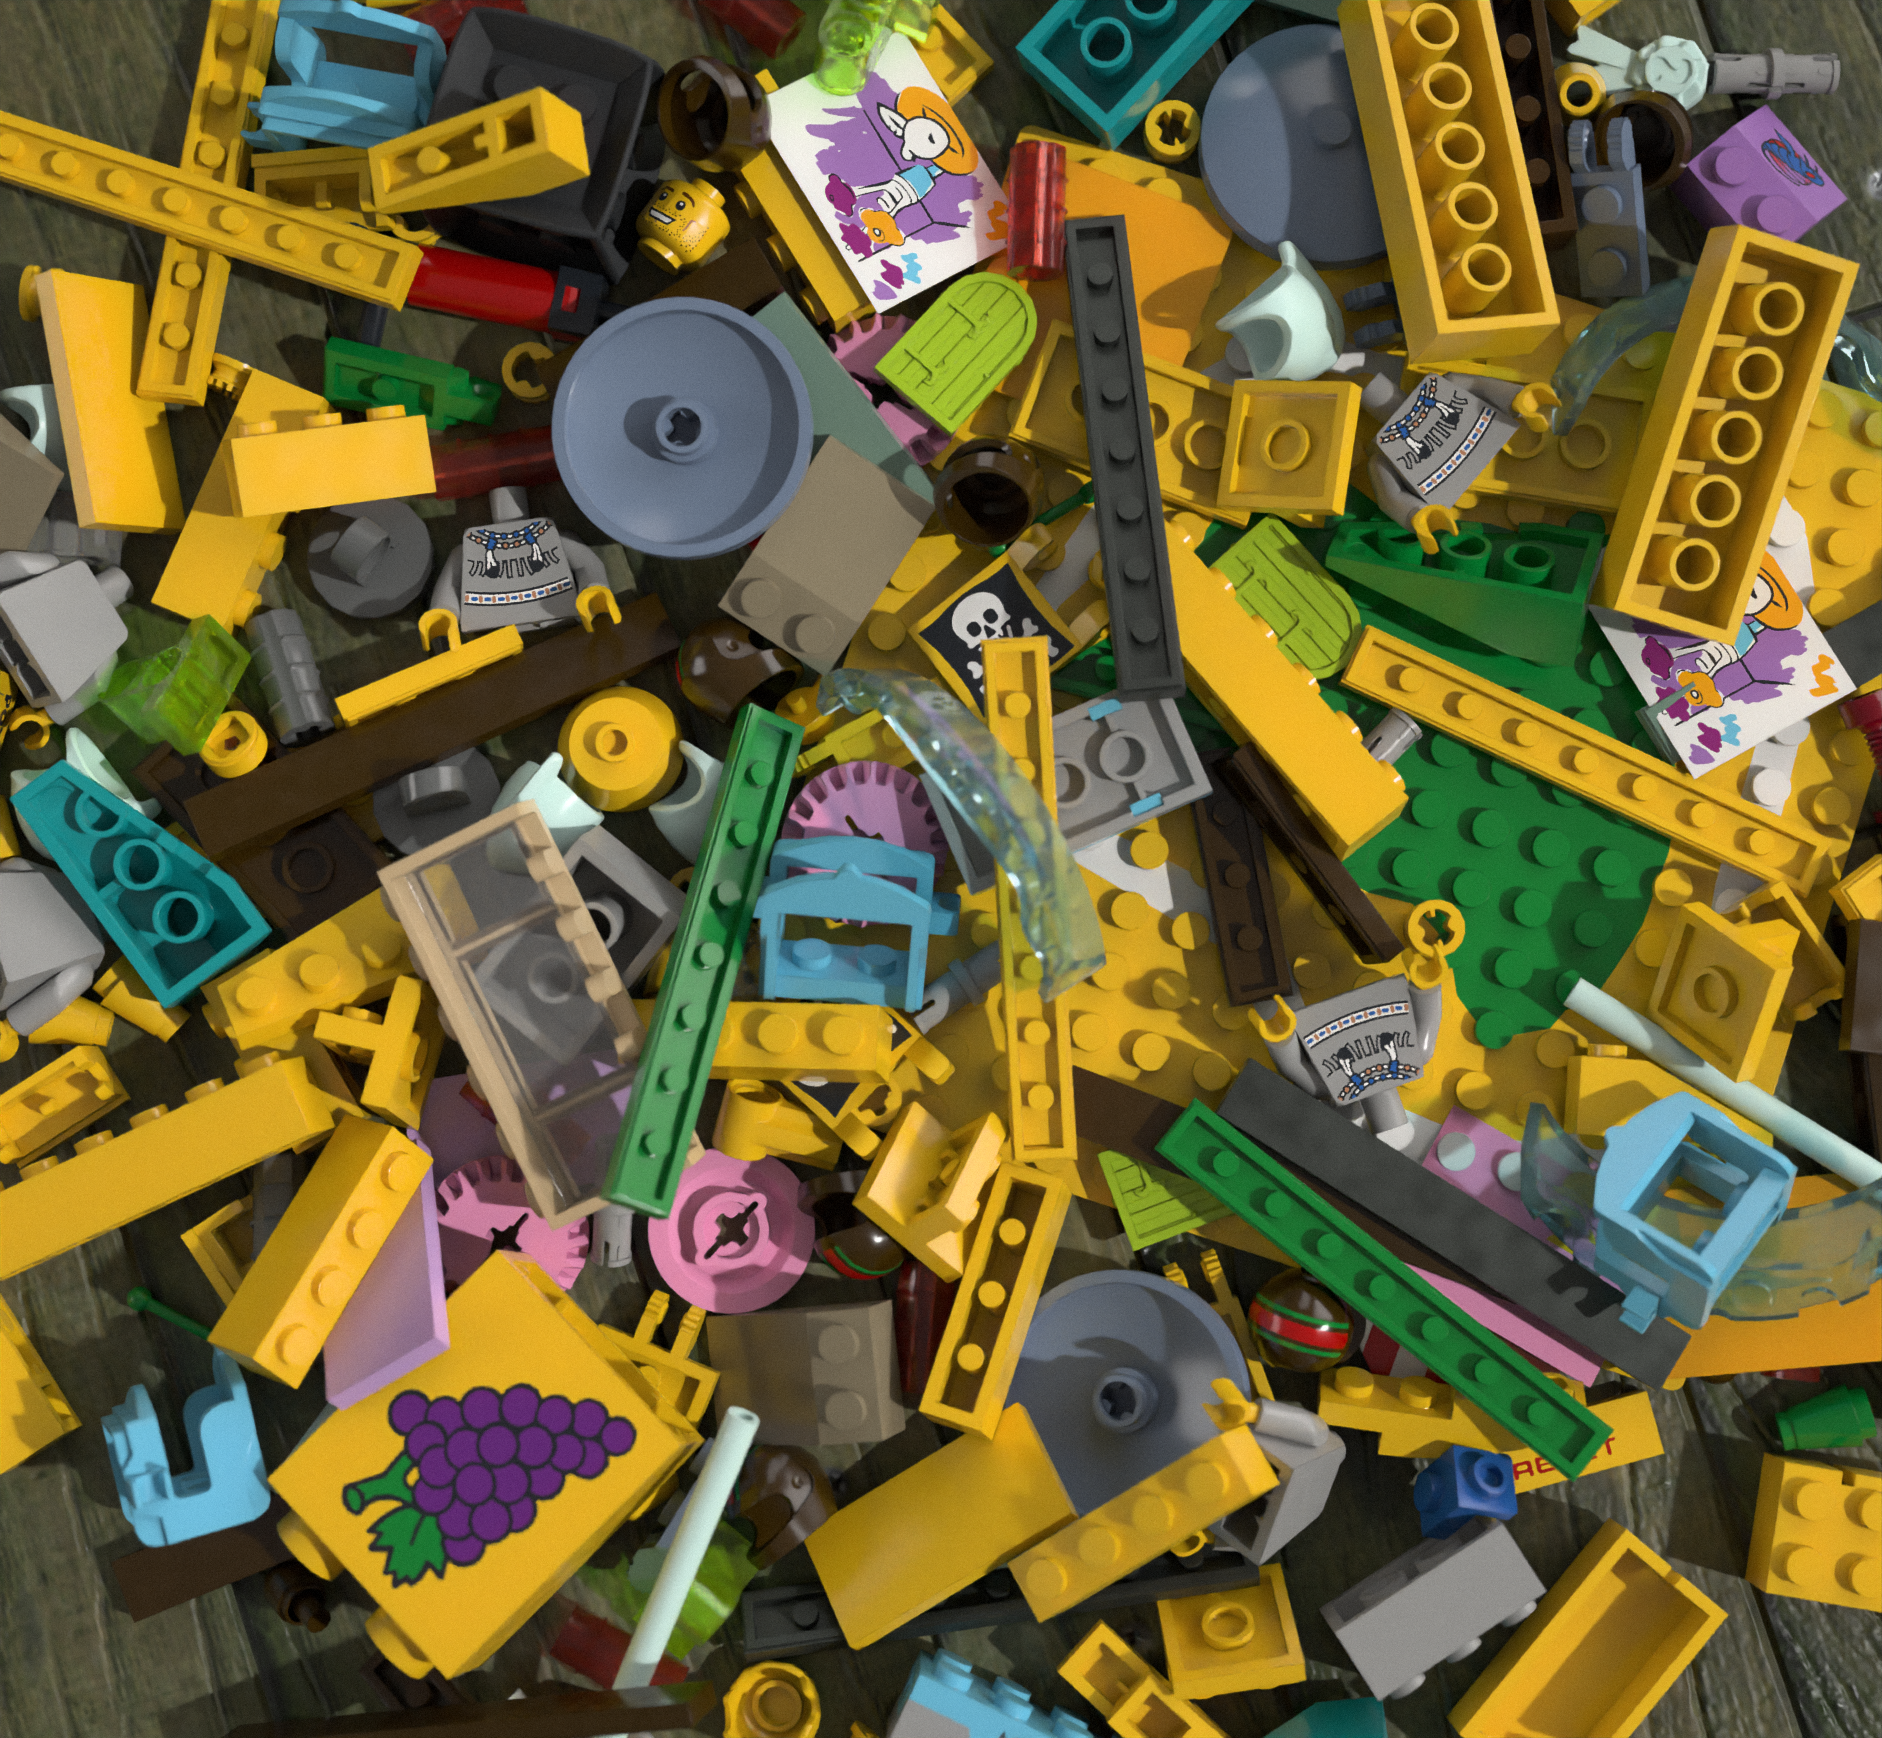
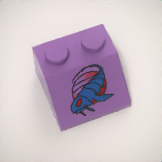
M1764 105L1732 126L1691 160L1677 180L1668 186L1708 233L1710 228L1740 224L1794 243L1847 200L1845 195L1767 105Z

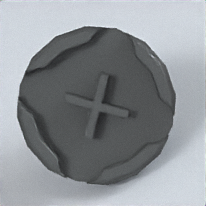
M473 747L426 769L408 774L397 782L374 791L373 813L386 840L402 854L410 856L489 817L502 788L490 761ZM487 840L439 864H453L477 853Z

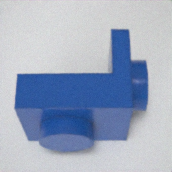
M1452 1445L1440 1458H1437L1418 1474L1414 1487V1504L1416 1509L1420 1511L1422 1537L1446 1540L1476 1515L1503 1520L1512 1518L1517 1513V1502L1511 1457L1503 1453L1494 1454L1486 1450Z

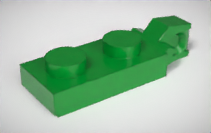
M332 336L324 348L322 397L330 405L366 413V409L404 405L406 417L425 415L426 426L440 431H444L447 424L463 425L465 420L491 426L501 408L503 385L475 376L469 377V371L460 367L454 368L455 365Z

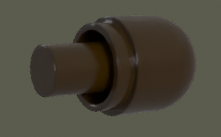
M284 1561L274 1566L268 1572L263 1586L264 1596L268 1604L283 1621L295 1626L305 1625L312 1633L320 1632L329 1625L331 1614L325 1608L326 1593L324 1585L308 1567L298 1561Z

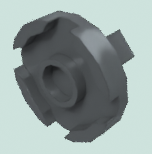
M394 498L334 505L319 518L309 538L307 566L314 587L333 608L357 620H380L389 616L397 617L405 614L424 598L435 576V549L430 530L408 505Z

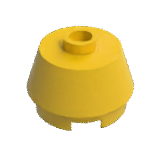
M628 686L608 687L583 698L566 717L558 739L557 751L563 757L560 769L569 787L586 803L609 812L637 811L661 799L677 780L684 760V756L679 750V742L684 741L677 718L671 709L658 697L639 688Z

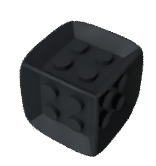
M472 7L461 22L450 47L426 127L541 87L581 114L590 176L531 196L423 209L421 211L430 226L439 234L447 236L468 248L501 260L558 272L560 265L597 272L605 275L609 285H618L629 266L640 238L635 222L653 196L665 153L666 143L660 132L657 119L658 93L665 76L662 66L654 59L649 58L630 46L585 30L512 10L494 7Z

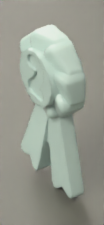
M1579 26L1577 41L1567 49L1566 56L1570 60L1595 66L1593 68L1600 73L1605 82L1606 95L1617 91L1658 90L1674 96L1688 110L1703 98V94L1706 91L1709 64L1697 44L1691 40L1664 35L1636 52L1586 26ZM1579 81L1573 82L1567 89L1568 100L1586 98L1590 95L1588 86L1585 83L1579 84Z

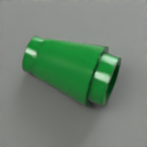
M1843 1383L1791 1406L1785 1411L1774 1413L1784 1451L1793 1449L1863 1447L1862 1440L1877 1437L1873 1413L1863 1386L1847 1389Z

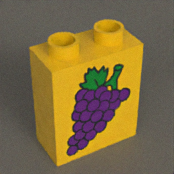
M496 1250L445 1301L450 1348L342 1411L338 1408L267 1479L292 1507L277 1523L278 1533L286 1546L306 1567L326 1580H334L345 1568L355 1576L381 1605L365 1621L367 1632L377 1647L394 1665L416 1679L423 1678L434 1666L447 1679L482 1666L706 1442L694 1427L528 1253Z

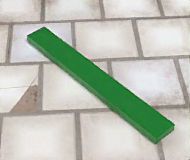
M752 703L741 707L739 710L600 1196L601 1200L657 1220L669 1219L805 732V727Z
M1194 1098L1154 1148V1150L1571 1482H1575L1613 1433L1614 1429L1198 1099Z

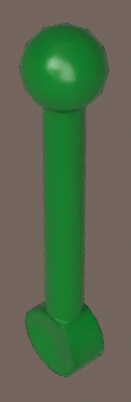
M1092 480L1084 484L1075 495L1039 515L1030 526L1035 523H1042L1047 526L1084 503H1093ZM1018 538L1008 544L987 547L988 553L992 557L998 558Z
M136 1286L128 1292L127 1303L135 1311L148 1310L206 1341L213 1329L153 1299L150 1290L146 1287Z

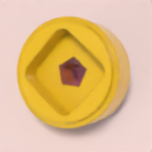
M230 711L216 716L203 728L198 739V752L203 761L216 775L224 778H235L252 771L260 764L266 754L268 742L266 734L252 716L241 711Z

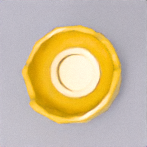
M765 1660L743 1669L729 1688L730 1691L723 1697L725 1712L723 1738H814L819 1728L821 1708L814 1680L808 1677V1673L793 1663Z

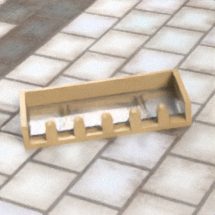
M530 799L515 803L378 871L377 874L383 884L380 887V897L386 911L394 921H401L412 945L409 947V956L412 965L424 981L431 982L441 1003L438 1006L440 1022L452 1040H459L470 1064L467 1065V1075L470 1084L482 1100L488 1099L499 1122L496 1124L498 1141L510 1159H517L527 1179L525 1194L528 1203L539 1218H546L551 1231H555L612 1204L601 1200L600 1196L647 1031L535 800ZM695 1130L692 1134L683 1170L692 1167L706 1155Z

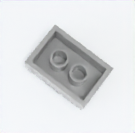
M598 825L581 835L563 857V860L630 995L674 939L686 894L603 827ZM541 889L537 891L524 909L545 899ZM554 917L496 945L475 972V976L489 1005L566 1068L588 1049L606 1026V1022L597 1004L592 1000L586 989L585 979L568 944L558 932Z
M1476 1515L1446 1540L1426 1538L1320 1607L1319 1611L1378 1701H1380L1389 1694L1392 1699H1398L1414 1691L1426 1679L1423 1672L1444 1658L1448 1663H1453L1466 1657L1481 1644L1478 1636L1499 1622L1504 1627H1507L1527 1617L1537 1606L1534 1600L1544 1594L1546 1590L1503 1523L1497 1518Z

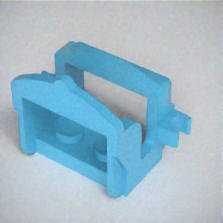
M352 0L280 1L278 9L279 22L275 36V55L278 64L291 79L292 86H264L260 102H248L247 107L262 121L260 130L256 132L242 130L240 132L249 145L269 149L273 152L306 150L308 139L367 150V148L426 127L434 96L447 59L445 44L435 28L397 14L362 6ZM312 27L416 45L418 48L414 63V77L326 61L325 45Z
M822 836L802 840L780 839L774 843L770 861V877L764 876L753 918H761L758 995L764 996V999L773 1000L774 997L880 1005L882 1007L904 1008L905 1012L922 1010L929 934L947 936L958 934L961 895L933 892L935 858L932 854L925 851L908 850L881 840L857 836ZM789 866L836 871L818 872L788 879ZM862 873L917 878L916 894L900 885L875 876L863 875ZM786 914L912 925L910 951L893 950L888 946L871 944L864 947L828 944L823 940L814 938L799 941L784 940Z
M1678 1092L1650 1104L1633 1116L1624 1126H1612L1606 1130L1604 1144L1607 1149L1603 1154L1595 1181L1593 1213L1599 1219L1596 1234L1594 1269L1617 1284L1625 1293L1627 1298L1621 1305L1625 1311L1620 1316L1619 1321L1641 1335L1656 1315L1662 1319L1671 1317L1695 1330H1699L1708 1320L1712 1305L1767 1229L1776 1226L1782 1218L1783 1213L1787 1209L1798 1168L1792 1165L1778 1151L1741 1131L1724 1113L1687 1092ZM1688 1134L1701 1147L1727 1161L1726 1164L1691 1143L1682 1142L1681 1140ZM1677 1176L1682 1177L1725 1203L1721 1215L1727 1219L1716 1234L1706 1229L1697 1239L1691 1250L1644 1222Z
M213 1346L214 1354L212 1358L215 1384L193 1392L183 1407V1422L193 1460V1468L190 1471L170 1476L157 1419L143 1384L131 1386L127 1392L125 1404L112 1407L113 1414L100 1417L123 1514L134 1525L138 1538L146 1545H169L255 1520L256 1517L262 1515L268 1509L270 1490L246 1386L236 1361L215 1346Z

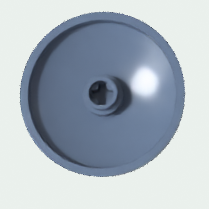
M1310 24L1296 26L1268 35L1250 45L1226 67L1210 93L1201 121L1198 140L1199 166L1204 186L1214 208L1229 228L1245 243L1258 252L1281 263L1282 259L1278 251V245L1287 240L1291 241L1306 257L1312 267L1318 271L1352 269L1388 256L1340 25Z
M672 297L645 302L619 313L596 329L576 351L566 367L559 383L552 413V441L557 467L569 494L580 510L599 529L620 544L639 553L669 560H697L723 555L746 545L767 531L788 509L799 492L808 470L813 448L814 422L809 394L796 363L784 345L769 329L743 311L727 304L696 297Z
M1104 1270L1087 1273L1065 1281L1038 1299L1002 1411L1016 1402H1019L1026 1408L1079 1515V1519L1216 1436L1225 1433L1217 1428L1201 1406L1202 1403L1218 1405L1224 1402L1210 1384L1213 1380L1217 1378L1232 1380L1247 1402H1251V1391L1248 1372L1238 1343L1219 1314L1205 1300L1182 1284L1164 1276L1137 1270Z

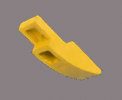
M1353 1366L1320 1371L1317 1388V1415L1327 1425L1378 1432L1379 1455L1409 1458H1440L1452 1445L1486 1450L1494 1454L1528 1448L1448 1384L1435 1383L1431 1379L1422 1376L1399 1378L1371 1374L1362 1368ZM1543 1373L1586 1407L1583 1381L1570 1380L1568 1377L1558 1373Z
M1101 1618L1057 1666V1672L1106 1717L1107 1723L1123 1738H1232L1195 1703L1192 1704L1187 1699L1175 1701L1172 1685Z

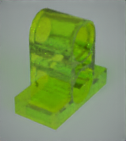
M823 0L830 3V6L820 23L813 65L815 81L823 90L837 96H850L861 91L868 83L893 31L926 44L935 26L940 0Z
M210 614L192 619L178 645L133 659L117 668L111 676L107 691L100 692L98 700L145 744L167 740L183 756L190 755L202 750L252 657Z
M719 1517L665 1646L680 1661L684 1659L695 1645L700 1648L713 1635L738 1603L743 1588L759 1571L746 1560V1554L751 1543L721 1517ZM649 1598L632 1618L638 1624Z

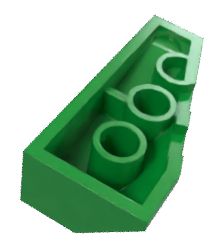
M1340 522L1326 555V567L1507 655L1526 658L1541 665L1557 664L1573 667L1584 632L1590 605L1588 603L1594 587L1605 534L1546 523H1519L1518 533H1483L1481 522H1460L1456 537L1452 536L1451 532L1431 533L1435 538L1439 551L1430 555L1422 549L1417 534L1410 533L1397 522Z

